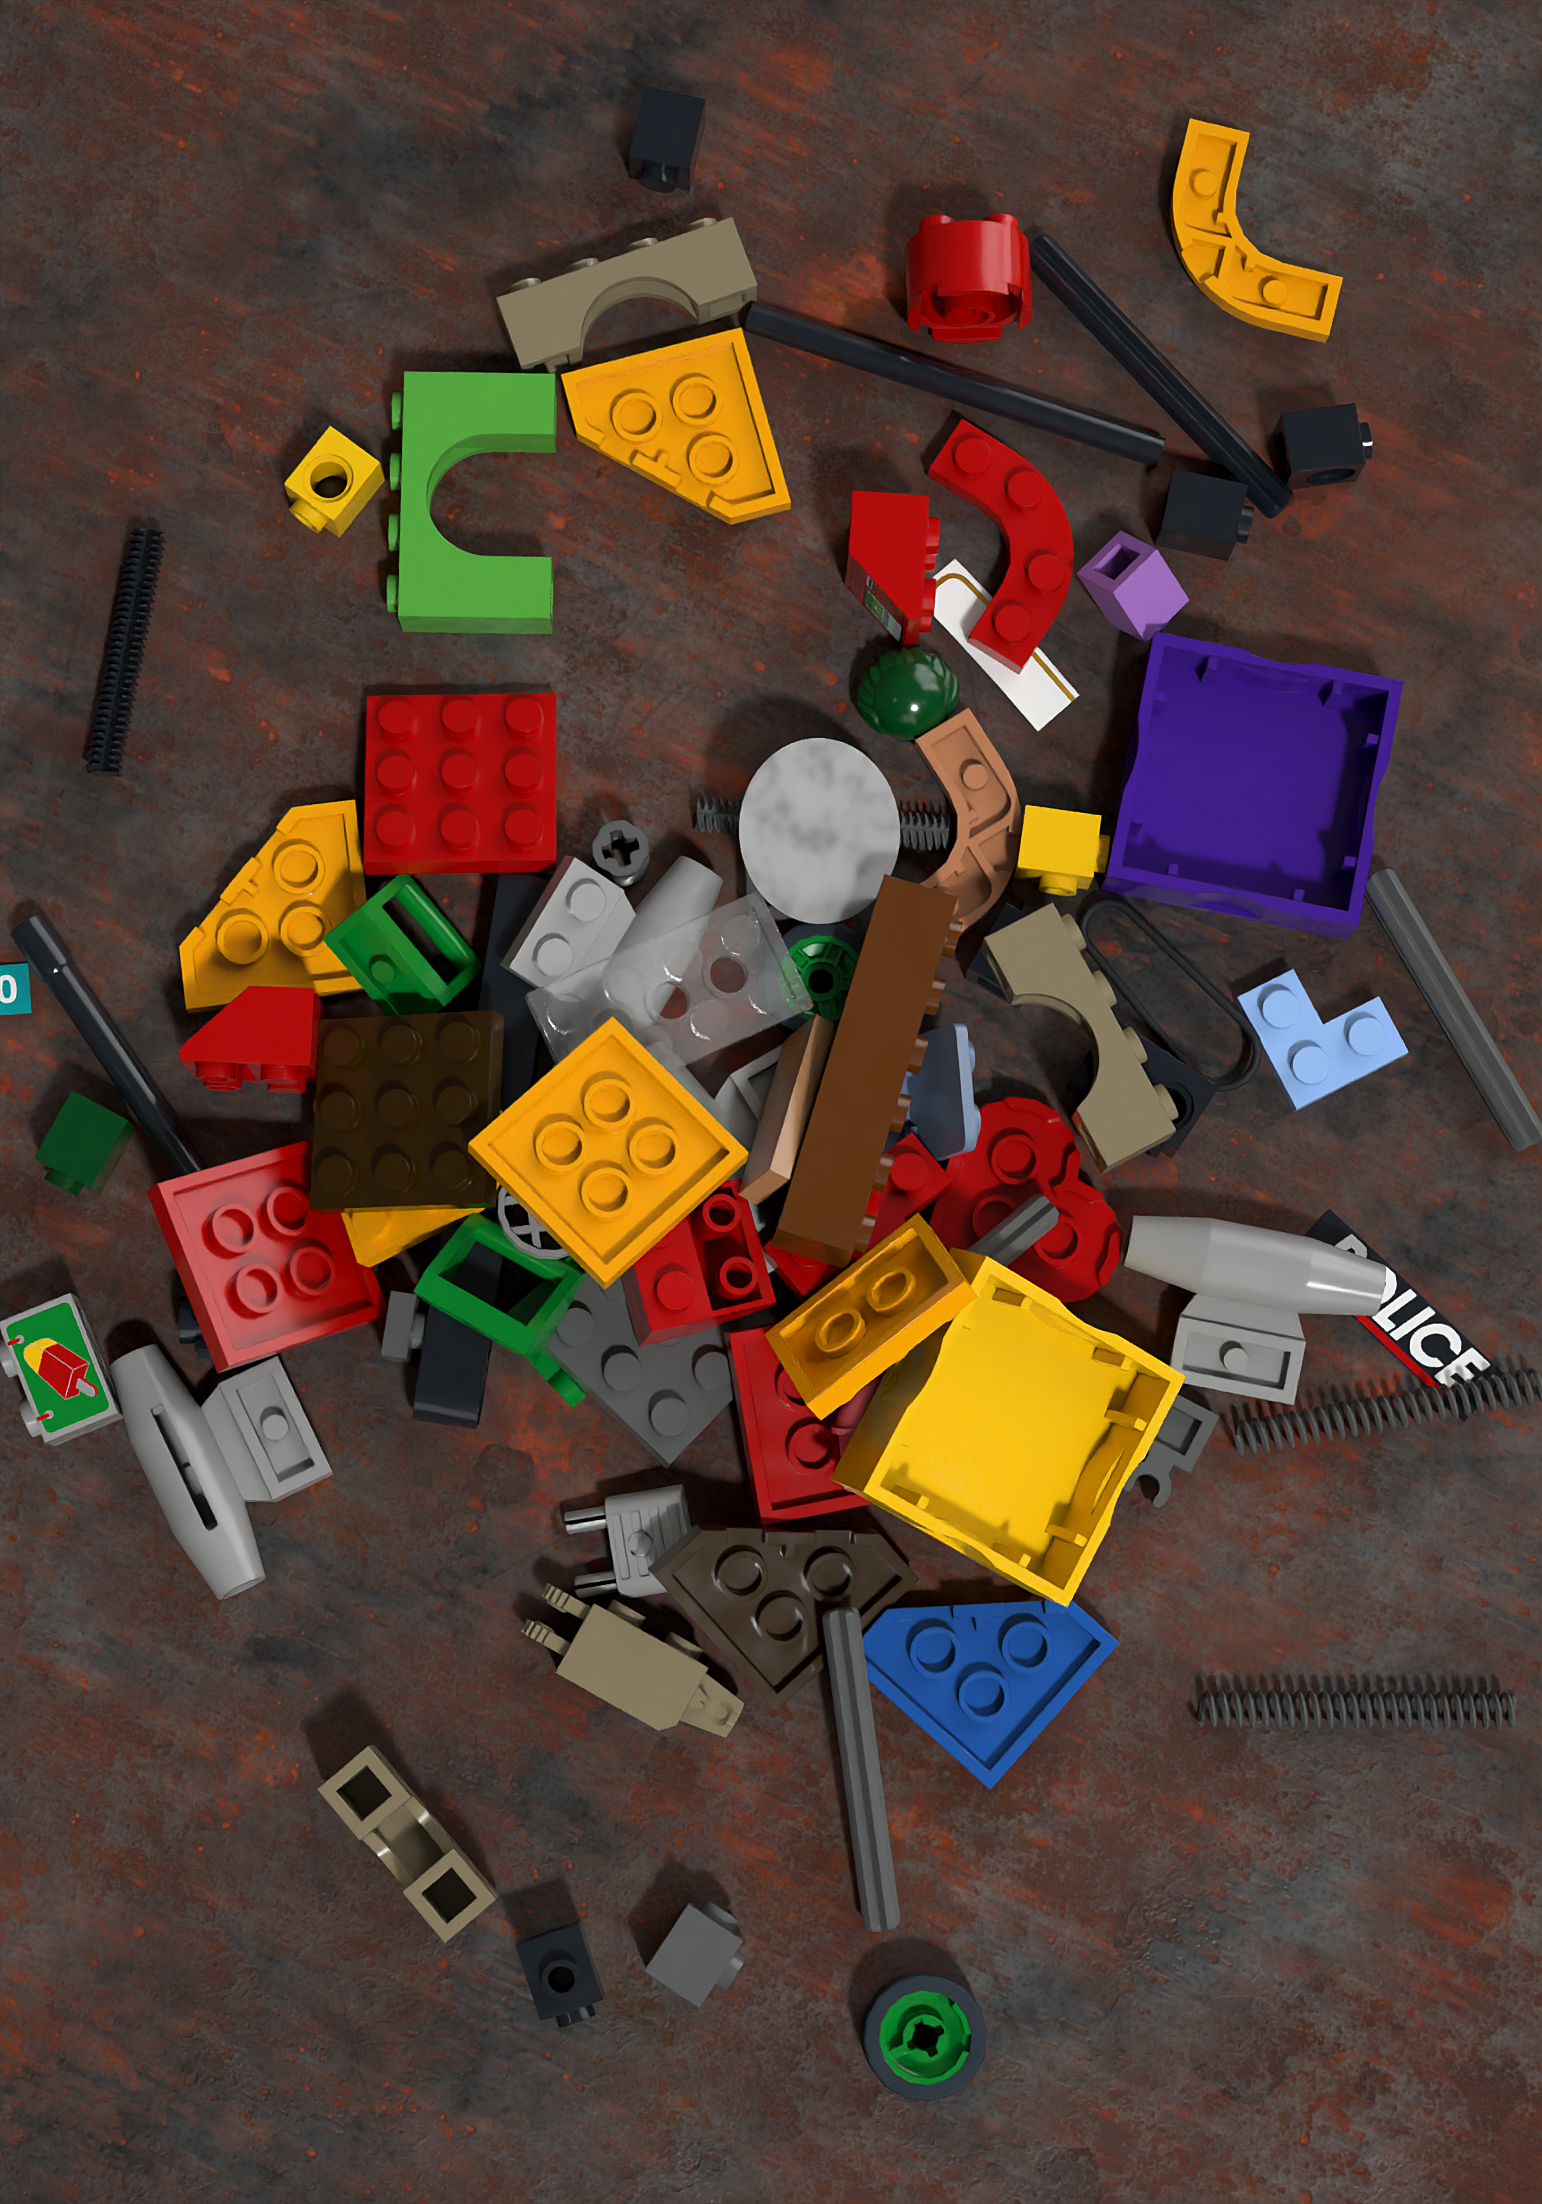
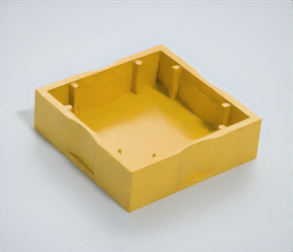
M951 1247L949 1251L950 1256L978 1297L964 1307L954 1319L944 1323L912 1348L902 1360L888 1367L830 1479L1028 1592L1068 1608L1110 1526L1114 1507L1122 1488L1138 1464L1145 1458L1186 1376L1119 1335L1096 1329L1084 1323L1073 1315L1059 1299L988 1256Z

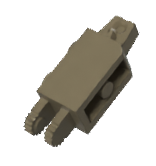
M547 1583L540 1595L546 1599L547 1604L563 1613L570 1612L584 1620L572 1643L556 1635L554 1629L538 1620L533 1622L527 1619L520 1632L564 1656L555 1673L658 1731L676 1726L679 1721H683L722 1737H727L740 1716L745 1703L706 1674L708 1667L697 1662L703 1649L671 1631L667 1634L664 1642L641 1630L647 1619L646 1617L614 1599L607 1610L595 1603L591 1608Z

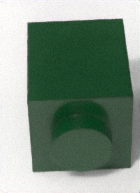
M71 1091L34 1159L49 1168L44 1180L77 1198L83 1187L100 1196L137 1129L127 1119Z

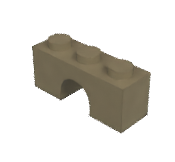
M375 1745L367 1746L317 1789L359 1841L363 1840L384 1862L402 1886L403 1894L444 1943L500 1896Z

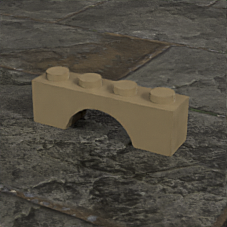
M730 217L719 222L715 218H704L684 227L681 235L660 242L656 238L636 241L623 250L622 255L602 262L597 258L580 260L567 267L564 275L541 282L538 278L519 281L505 291L506 295L497 297L496 300L499 319L519 373L556 375L582 366L584 344L590 328L603 312L619 302L638 297L662 299L678 306L698 325L751 308L752 303L757 302V282L733 218Z
M1051 903L985 937L980 950L1010 1005L1036 1004L1055 1009L1070 1018L1086 1037L1093 1058V1079L1087 1097L1076 1109L1071 1119L1101 1174H1104L1170 1139L1176 1132L1172 1120L1178 1118V1112L1166 1088L1161 1083L1152 1086L1141 1064L1148 1059L1137 1034L1130 1026L1122 1030L1110 1007L1116 1005L1117 1001L1106 977L1100 970L1091 973L1079 952L1086 948V943L1075 920L1069 913L1060 917L1056 907Z

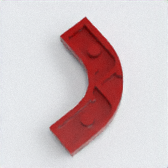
M961 419L930 466L927 477L980 509L997 525L1007 546L1008 571L1001 587L969 634L967 643L1020 675L1055 621L1067 595L1074 561L1071 528L1059 497L1040 471L1009 447L964 419Z

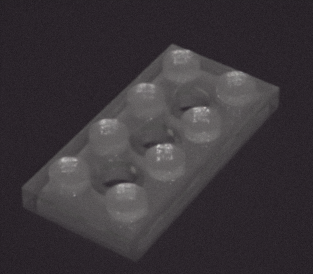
M755 891L533 990L524 997L556 1065L594 1033V1020L599 1013L612 1010L625 1017L629 1025V1033L669 1073L814 1007L769 908L759 891ZM724 958L731 959L742 967L745 980L743 987L739 991L726 993L714 986L710 977V969L715 961ZM670 984L683 991L687 999V1008L683 1016L676 1019H667L655 1011L652 1004V995L657 987Z

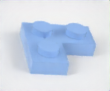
M1294 969L1238 996L1234 1001L1240 1013L1252 1023L1261 1041L1262 1055L1293 1113L1409 1053L1379 996L1322 1024Z

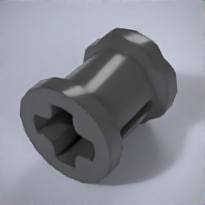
M625 820L612 821L600 828L598 836L592 843L596 872L620 888H629L639 883L647 874L650 865L648 839L643 830ZM623 842L625 849L633 852L630 853L631 864L619 867L618 861L615 858L609 857L612 856V845Z

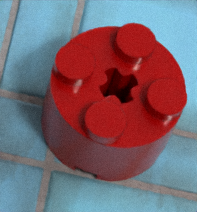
M993 214L982 220L955 221L949 216L933 215L919 221L918 233L905 246L907 322L912 330L918 333L919 324L932 328V340L954 344H974L1002 338V327L1016 321L1017 331L1030 323L1032 319L1030 249L1027 237L1019 231L1017 218L1008 214Z

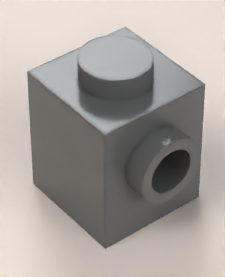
M709 1899L705 1900L701 1908L688 1901L649 1960L644 1971L700 2008L714 1985L724 1991L727 1990L747 1959L737 1951L743 1942V1937L733 1931L739 1920Z

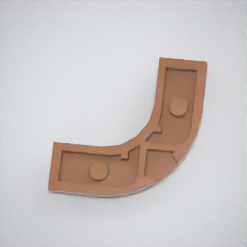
M969 708L917 738L914 744L947 796L956 819V843L947 862L919 885L958 897L952 919L963 922L960 936L978 924L995 906L1005 891L1017 861L1022 829L1020 803L1011 775Z

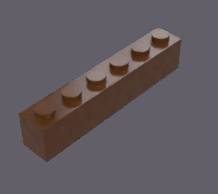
M884 874L870 915L771 1247L842 1269H846L854 1250L866 1253L877 1217L865 1212L871 1190L880 1193L884 1192L894 1160L893 1155L883 1153L889 1130L901 1133L912 1096L900 1093L906 1072L918 1075L929 1041L928 1037L918 1034L923 1014L936 1015L946 983V979L935 976L941 955L952 959L963 926L962 921L952 919L958 899L957 896Z

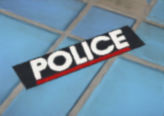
M1330 1208L1304 1235L1305 1237L1317 1239L1386 1266L1385 1288L1377 1315L1351 1316L1427 1388L1433 1386L1438 1391L1443 1383L1451 1388L1454 1381L1463 1386L1467 1379L1476 1384L1479 1377H1483L1488 1381L1493 1374L1501 1379L1504 1373ZM1495 1381L1493 1385V1390L1497 1387ZM1481 1384V1398L1483 1402L1488 1396L1483 1384ZM1469 1386L1468 1396L1471 1412L1473 1413L1476 1410V1403L1472 1389ZM1456 1388L1459 1418L1464 1422L1468 1417L1464 1413L1463 1401ZM1444 1391V1404L1450 1408L1449 1399Z

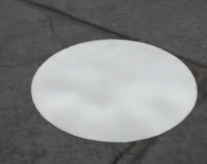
M811 738L800 740L781 748L760 766L745 792L739 816V843L743 862L748 875L760 894L773 907L793 919L806 923L829 924L858 914L876 899L884 874L891 876L898 856L900 843L899 814L895 798L887 780L867 756L856 748L840 741L826 738Z

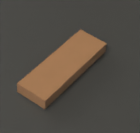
M817 1014L784 1041L738 1192V1195L756 1205L765 1201L788 1183L793 1175L835 1033V1024Z

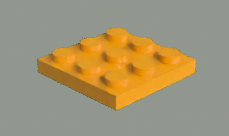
M613 1016L468 1143V1152L604 1290L746 1163L749 1152Z

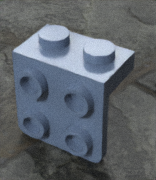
M948 1023L919 1034L928 1037L929 1041L918 1075L906 1072L900 1093L912 1096L908 1113L900 1134L889 1130L883 1153L911 1132L937 1162L971 1152L975 1149L981 1128V1116L973 1098L971 1074L975 1066V1050L972 1042L968 1039V1031L964 1023Z

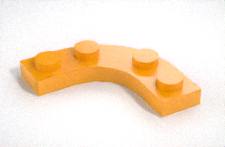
M1190 118L1175 175L1170 204L1171 229L1174 243L1189 276L1212 302L1244 322L1264 329L1326 343L1330 334L1343 277L1282 263L1260 253L1244 236L1235 214L1236 189L1250 133Z

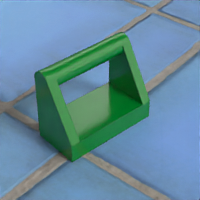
M397 874L322 938L386 1016L437 1013L467 986L485 966L409 874ZM393 896L396 897L458 972L447 983L441 979L382 908Z
M472 1213L427 1267L413 1292L429 1305L535 1365L582 1286L586 1273L562 1259H536L517 1250L504 1236L499 1223L481 1213ZM517 1235L524 1243L533 1246L532 1242ZM475 1241L557 1286L527 1326L451 1283Z

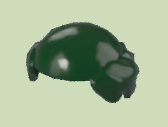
M904 646L901 649L885 650L863 672L862 679L857 688V707L865 723L874 731L880 734H888L900 740H916L943 722H946L955 712L959 700L960 684L948 663L935 654L927 653L924 649H919L915 646L909 648Z

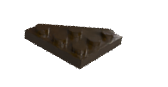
M696 1524L647 1568L775 1712L828 1664L822 1622L823 1614L826 1611L842 1607L857 1608L863 1632L920 1580L875 1529L864 1527Z

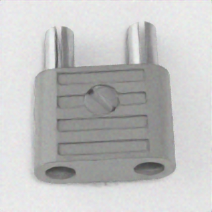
M682 1484L609 1496L605 1498V1506L565 1513L564 1521L606 1515V1519L566 1525L565 1529L567 1533L574 1534L608 1528L614 1570L576 1576L574 1586L616 1579L617 1583L575 1590L579 1598L619 1592L623 1600L668 1592L647 1568L692 1528L687 1498Z

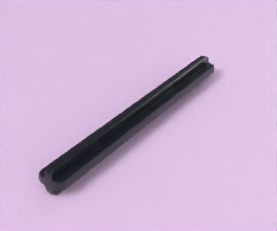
M1042 234L1029 244L1030 269L1231 481L1248 485L1246 497L1266 518L1272 519L1284 511L1291 503L1294 494L1283 480L1050 235Z

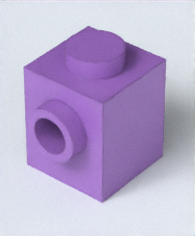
M1121 530L1076 573L1109 624L1144 643H1147L1152 638L1154 631L1159 632L1166 627L1171 618L1189 601V598L1159 551Z

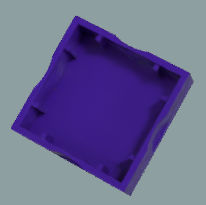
M1154 631L1146 651L1111 831L1105 873H1103L1100 890L1347 940L1359 926L1375 840L1373 827L1375 800L1378 788L1389 764L1404 681L1316 663H1280L1261 658L1241 648Z

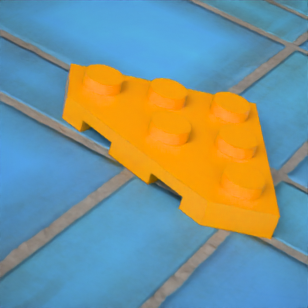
M741 327L561 374L562 386L578 441L730 525L791 509V500Z
M355 800L292 807L276 826V832L255 858H250L220 895L221 900L209 915L179 946L185 1005L188 1013L223 1009L248 986L314 988L319 997L365 992L363 987L322 940L328 932L368 899L358 809Z

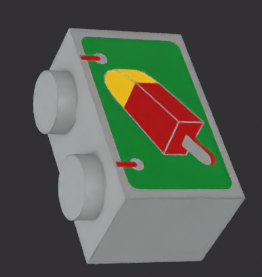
M68 1293L0 1321V1330L4 1338L0 1340V1361L9 1378L16 1375L20 1378L27 1398L19 1401L18 1405L25 1425L32 1437L42 1434L45 1443L57 1446L123 1419L116 1388L80 1298L72 1293Z

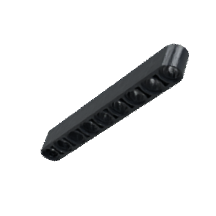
M555 872L499 874L477 1011L495 1010L504 1015L500 1102L502 1112L534 1085L548 996L500 964ZM501 1184L498 1186L496 1191L500 1192L502 1188ZM498 1199L496 1200L495 1208H485L480 1212L499 1223L497 1218ZM515 1204L505 1206L504 1210L510 1227L512 1226ZM464 1221L441 1232L438 1254ZM475 1241L451 1283L498 1309L506 1257ZM429 1305L416 1384L413 1420L478 1429L493 1341Z

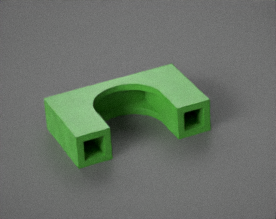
M404 371V392H393L392 428L393 430H403L402 453H391L390 486L391 490L401 491L400 513L389 514V551H399V574H388V612H398L402 632L552 634L554 573L551 557L482 556L468 553L455 547L440 534L431 519L430 511L433 494L441 478L456 463L469 456L485 452L556 453L557 385L555 374Z

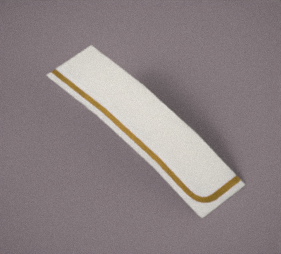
M956 559L952 560L932 578L936 579L934 617L984 669L1037 731L1079 696L1076 690L1038 647L1020 675L967 643L969 634L993 597Z

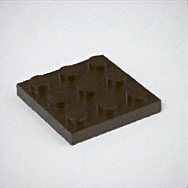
M495 1010L320 1020L309 1210L320 1214L496 1207L497 1180L468 1152V1143L500 1115L504 1037L503 1014Z

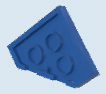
M1050 1600L887 1609L862 1636L868 1681L989 1790L993 1788L1119 1644L1113 1636L1072 1600L1068 1608Z

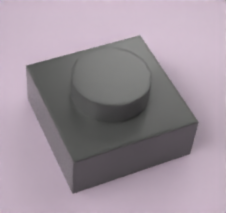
M391 1291L381 1349V1356L385 1360L411 1364L413 1350H422L428 1312L420 1311L421 1299L416 1294Z

